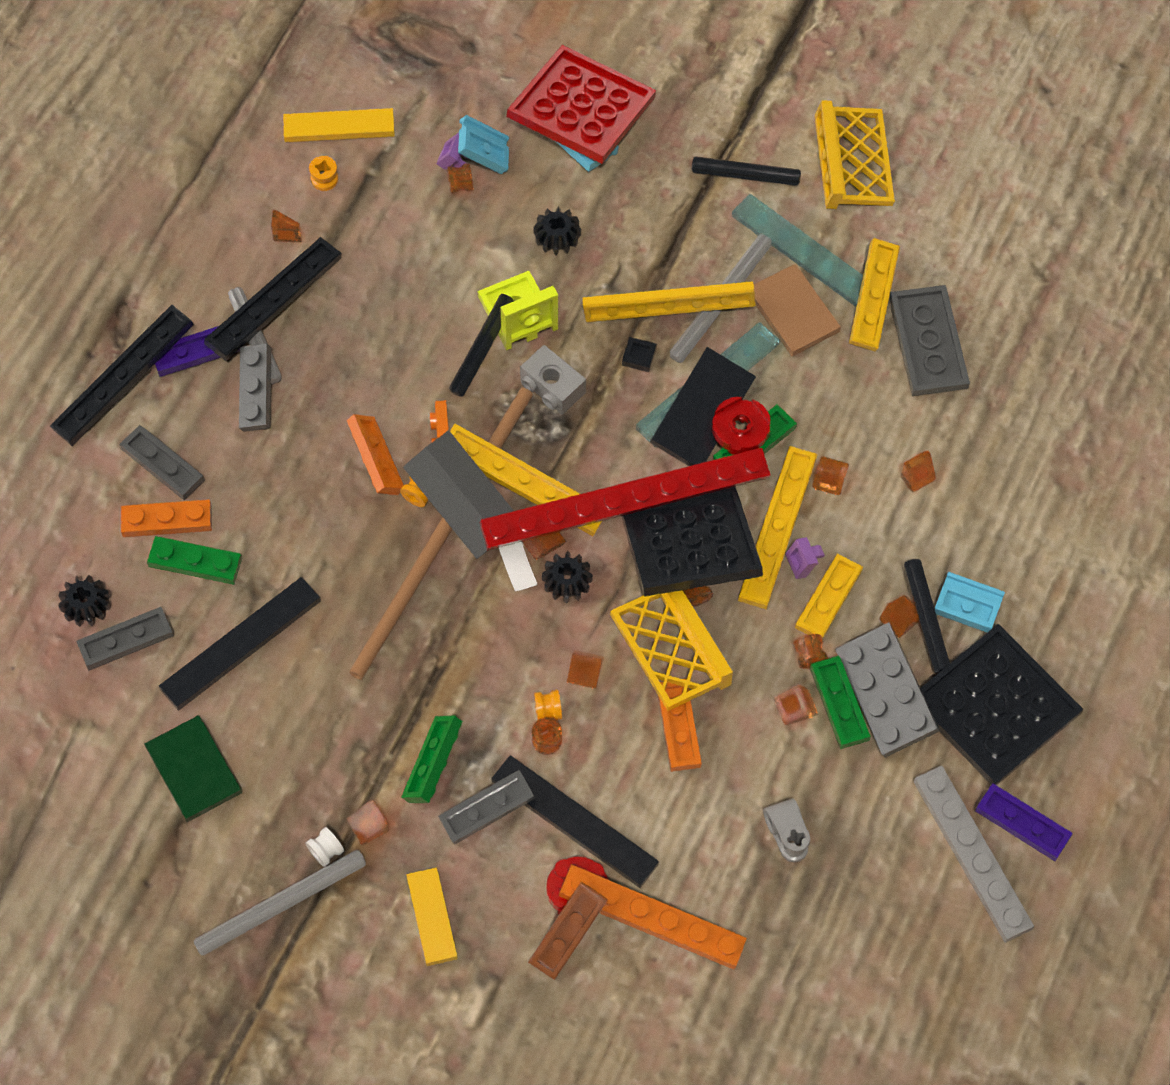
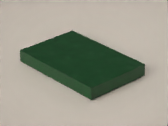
M199 715L144 743L146 750L187 823L242 794L241 788Z

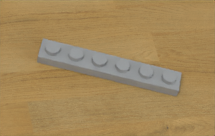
M943 766L914 779L916 788L1003 941L1006 943L1033 930L1034 925Z

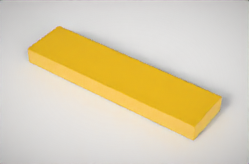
M393 108L283 114L285 142L395 136Z
M876 238L871 240L849 344L871 351H876L879 348L900 249L899 245Z

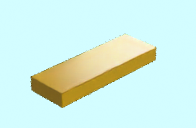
M837 553L799 617L795 629L822 642L862 573L863 566Z
M437 867L406 874L426 966L457 960L456 948Z

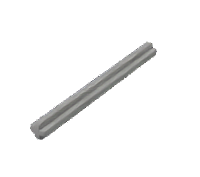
M760 234L722 284L744 282L771 247V238ZM722 310L701 311L670 350V358L677 363L683 362Z
M359 850L351 852L194 940L199 954L206 955L366 865L362 853Z

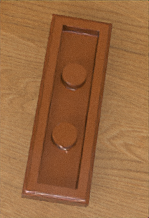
M580 882L528 963L555 980L608 899L583 882Z

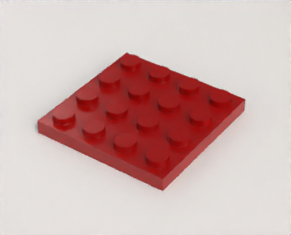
M561 45L507 109L506 117L603 164L654 100L656 90L571 48Z

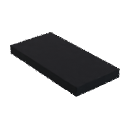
M706 347L650 440V443L688 466L706 462L717 444L712 433V420L717 407L723 401L732 397H742L743 400L756 376L711 348Z

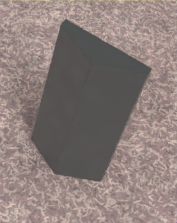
M449 430L403 466L404 470L474 557L478 559L486 553L487 548L480 527V520L514 510Z

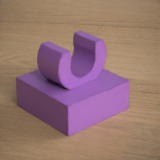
M459 133L445 142L436 163L445 170L452 164L458 170H463L468 166V163L461 159L463 155L458 153Z
M807 537L796 539L785 553L796 579L806 578L813 568L819 564L817 558L825 556L821 545L811 547Z

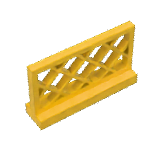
M821 100L814 117L826 209H837L839 204L893 206L895 199L882 109L834 107L832 101ZM836 116H845L852 123L845 128L837 121ZM864 117L875 118L876 126L871 129L861 120ZM854 126H857L866 134L861 140L850 132ZM843 136L855 145L849 151L839 143ZM869 138L879 145V149L876 152L864 144ZM858 148L869 157L864 163L852 155ZM845 160H848L858 168L853 174H850L843 168L842 163ZM874 161L882 167L883 172L877 175L867 166ZM861 172L872 180L867 187L855 178ZM851 183L860 193L858 195H846L845 187ZM877 184L885 191L886 196H877L870 189Z
M683 590L646 597L643 595L610 611V616L667 711L717 687L722 690L731 686L733 671ZM661 598L666 606L664 613L661 614L647 610L649 603ZM631 612L639 614L640 618L637 626L624 623L621 616ZM645 616L661 621L657 632L641 628ZM665 622L678 625L680 629L678 638L662 634ZM639 634L655 639L651 650L637 645L636 641ZM659 640L676 644L672 656L655 652ZM679 646L687 647L694 651L693 662L676 657ZM653 658L669 662L666 675L652 670L651 663ZM673 664L690 668L687 680L670 676ZM694 670L707 673L711 681L703 685L691 682ZM667 683L683 686L682 695L670 700L665 691Z

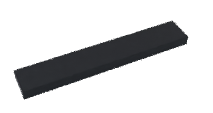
M322 237L318 238L204 339V344L223 360L227 361L240 347L244 346L341 259L342 253Z
M171 305L50 425L52 430L69 445L73 446L194 325L192 320L174 305Z
M300 577L159 685L160 691L179 711L320 603V597Z
M510 755L491 778L492 783L495 784L520 770L536 798L524 806L641 889L658 867L659 861Z

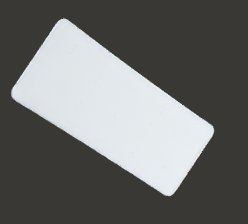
M522 542L499 547L514 590L520 591L536 586L537 581L530 567Z

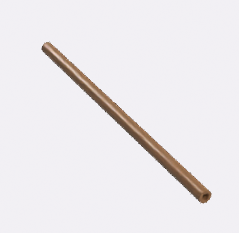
M520 388L488 441L489 443L500 449L502 448L533 396L530 390ZM443 517L350 669L349 673L354 678L363 679L451 533L452 528Z

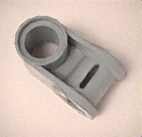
M791 798L764 808L763 814L766 824L775 838L781 855L789 862H800L803 860L808 852L810 834L802 819L796 801Z

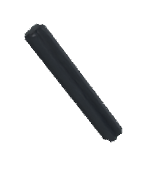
M697 156L692 161V172L796 186L799 185L801 170Z
M501 294L498 297L449 386V390L459 397L465 395L501 329L500 307L514 302L510 296Z
M911 559L904 563V568L932 668L935 673H939L950 664L922 562L920 559Z

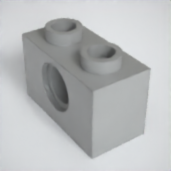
M545 345L520 366V379L524 388L531 392L534 391L542 398L543 403L549 409H556L562 415L586 393V379ZM547 380H555V381H557V382H556V383H553V384H549V383H547L546 381H547Z

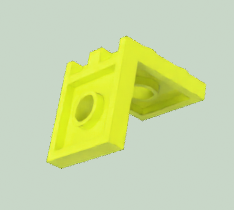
M530 271L478 291V298L487 315L490 314L501 294H506L514 300V302L500 307L501 329L498 335L506 350L512 349V342L525 338L527 342L538 338V332L551 327L553 331L558 330V293L554 286L540 291Z

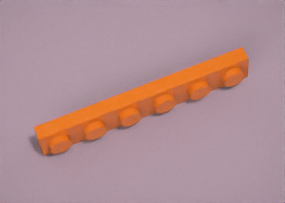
M571 864L558 896L569 900L580 882H583L608 899L600 914L733 970L736 968L747 939L746 937Z

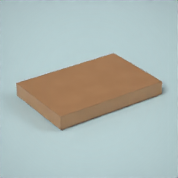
M796 264L754 284L757 308L792 357L840 332V325Z

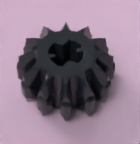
M558 206L556 212H552L547 208L545 215L538 214L537 223L533 227V233L535 234L537 246L543 245L545 253L552 249L555 255L559 253V250H563L568 254L570 247L577 246L578 238L581 236V228L578 217L572 216L570 209L563 213Z
M569 551L565 553V558L555 554L553 556L554 562L547 561L545 563L546 571L542 573V581L546 582L544 590L546 592H553L552 598L554 600L563 596L566 604L571 596L579 601L581 599V592L588 593L590 590L588 583H591L593 580V574L589 572L590 564L588 562L582 563V556L580 554L574 558H571ZM568 575L570 579H564V576Z
M76 575V583L65 582L64 586L67 591L59 592L58 596L61 602L58 606L60 611L65 613L64 617L68 622L74 620L76 625L80 627L84 621H87L89 625L93 626V619L96 617L103 620L104 614L102 611L109 610L110 604L107 600L110 598L108 590L104 589V584L100 579L94 582L93 577L88 575L84 581H81V578Z

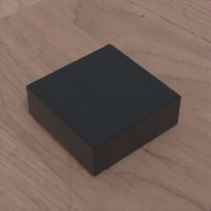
M629 337L622 359V366L650 372L657 343Z

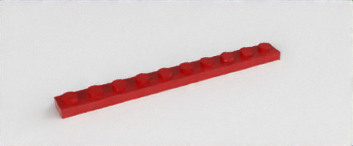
M758 448L481 519L479 523L488 551L766 479L771 474L763 448Z

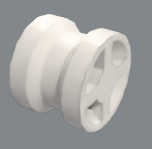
M327 827L320 831V835L316 839H309L305 843L311 854L323 867L330 863V859L334 855H341L344 852V848L339 840Z

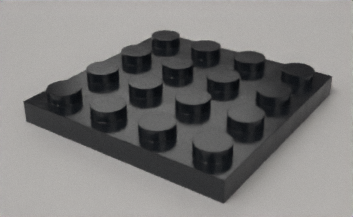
M736 486L622 516L644 597L763 576V567Z
M997 624L921 687L940 732L991 785L992 783L998 785L1080 716L1084 710L1000 624Z

